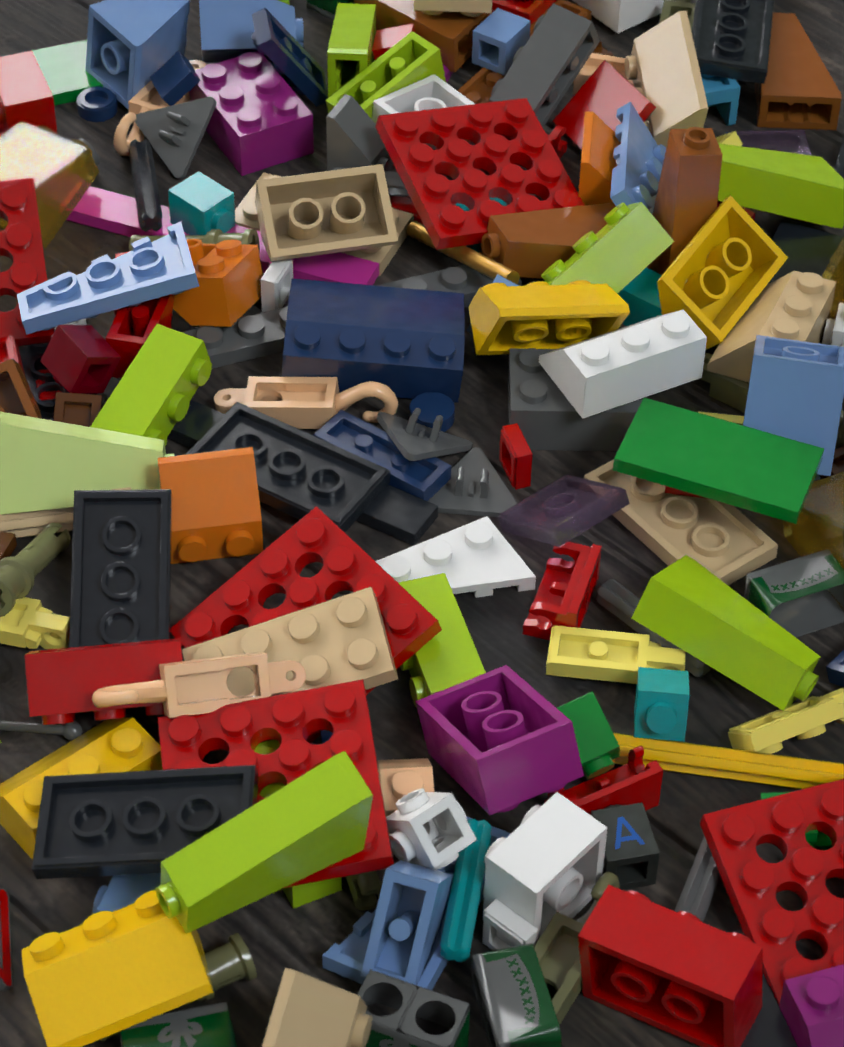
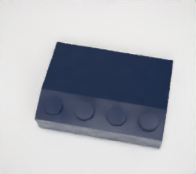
M291 278L283 349L282 377H337L339 392L363 382L374 381L387 385L397 398L414 399L417 395L425 392H439L447 395L453 402L458 403L464 364V293Z

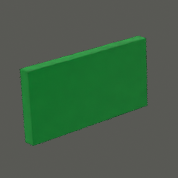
M644 397L615 455L613 471L797 524L822 462L824 448Z

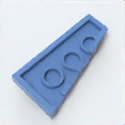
M181 221L167 227L169 234L153 242L147 236L131 243L133 250L124 255L110 259L106 254L91 261L92 264L85 272L79 275L68 271L18 293L17 299L26 334L41 330H51L57 325H63L84 318H94L102 313L127 306H137L145 301L170 294H180L185 290L199 287Z

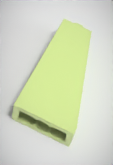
M0 412V515L74 507V490H112L131 487V490L160 489L158 458L175 456V454H166L165 442L162 439Z

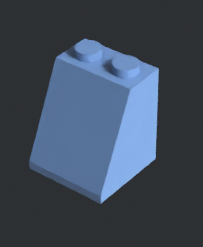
M104 0L89 5L85 70L102 83L104 88L111 90L116 95L117 100L128 110V101L151 81L150 76L178 51L185 56L190 0Z
M199 0L203 62H223L239 57L244 53L256 52L257 49L251 36L255 32L252 14L264 8L303 47V18H295V7L279 0ZM264 54L267 60H271L266 54Z
M756 335L743 426L824 448L822 462L814 480L820 479V475L831 476L844 397V347Z

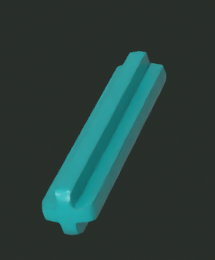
M473 818L468 819L467 822L477 840L458 852L459 856L456 860L440 942L441 956L446 960L464 962L470 955L486 867L484 858L491 841L492 827L489 822L485 820L477 821Z

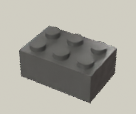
M509 349L508 425L518 423L531 450L618 451L643 398L582 419L539 363V355L557 349Z

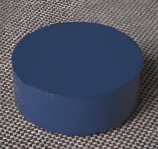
M104 87L85 89L77 97L78 114L81 118L90 122L107 121L117 113L116 95Z
M425 392L417 395L410 403V416L415 408L421 409L417 420L418 424L433 428V422L436 417L442 415L443 424L440 431L445 432L454 423L455 405L452 399L445 394Z

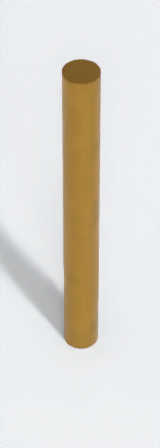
M412 221L407 227L408 236L436 250L425 226L417 221ZM467 246L437 250L492 279H495L498 274L515 284L519 282L518 272Z

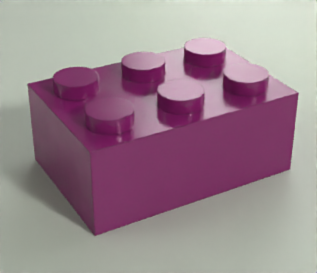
M258 51L244 53L239 57L216 64H208L203 68L195 70L201 81L189 91L190 101L209 96L217 101L206 131L241 176L314 153L312 112L264 55H261Z
M507 665L415 701L428 754L489 815L513 810L523 801L542 793L558 791L565 787L568 782L584 776L572 721Z

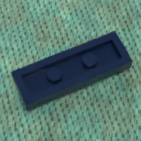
M266 8L252 14L255 32L251 36L257 51L261 55L266 54L273 61L278 73L282 76L286 75L301 96L305 94L316 107L325 103L328 99V88L324 69Z
M340 410L313 434V436L389 469L390 483L388 485L426 501L430 500L451 479L450 464L436 457L417 461L406 459L385 431L343 410Z

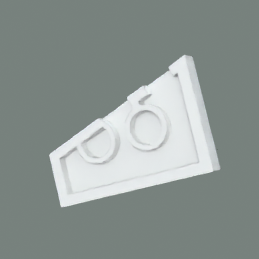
M487 516L375 561L397 582L445 573L453 594L473 592L475 598L493 595V589L517 586L518 592L535 590L536 576Z

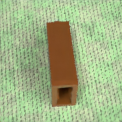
M353 0L355 4H376V30L413 23L416 34L440 49L442 64L448 67L450 72L454 73L472 56L473 30L491 14L482 13L479 16H466L460 12H443L438 15H429L422 11L414 10V0Z
M773 13L765 84L755 83L757 127L837 130L842 99L841 92L795 13Z
M690 127L688 129H670L653 210L655 219L674 241L661 253L656 272L661 275L664 274L717 209L723 154L712 128Z
M611 202L492 215L487 227L488 233L482 237L481 247L483 255L518 272L519 277L543 279L541 277L542 273L553 263L560 259L565 263L576 253L572 247L580 238L590 231H593L595 234L598 233L607 224L604 217L616 206ZM661 254L646 268L656 272Z

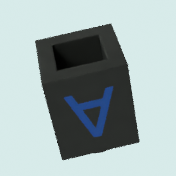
M643 803L624 806L616 804L607 806L604 809L591 811V816L607 827L602 874L605 872L615 873L618 876L619 889L621 890L655 885L660 852Z

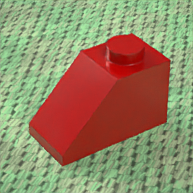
M170 294L142 302L137 306H127L118 310L106 336V341L121 356L112 377H123L156 324L170 328L175 295Z

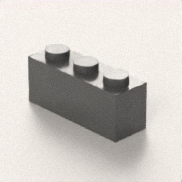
M553 3L547 13L537 20L534 32L526 45L519 48L516 52L512 66L504 78L499 79L494 85L491 98L489 99L490 102L527 98L541 126L544 127L600 42L593 22Z

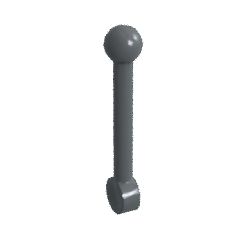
M0 720V730L64 735L70 741L82 735V727L75 721L65 725H42V723Z

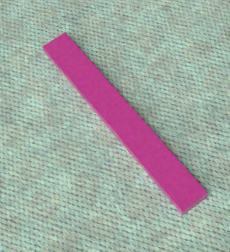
M77 182L74 183L57 205L58 218L128 237L132 235H168L167 227L173 225L170 223L169 207L161 205L163 216L161 219L162 228L157 232L153 229L145 232L139 226L136 198ZM235 225L226 233H244L246 229L250 228ZM256 230L260 243L259 255L262 273H265L272 261H270L262 242L261 232ZM341 252L292 259L293 279L373 285L379 276V263Z

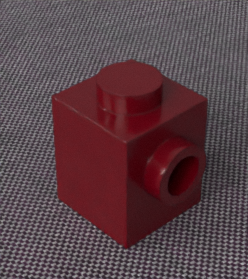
M57 325L40 361L51 372L55 382L64 387L69 393H104L121 356L92 325Z

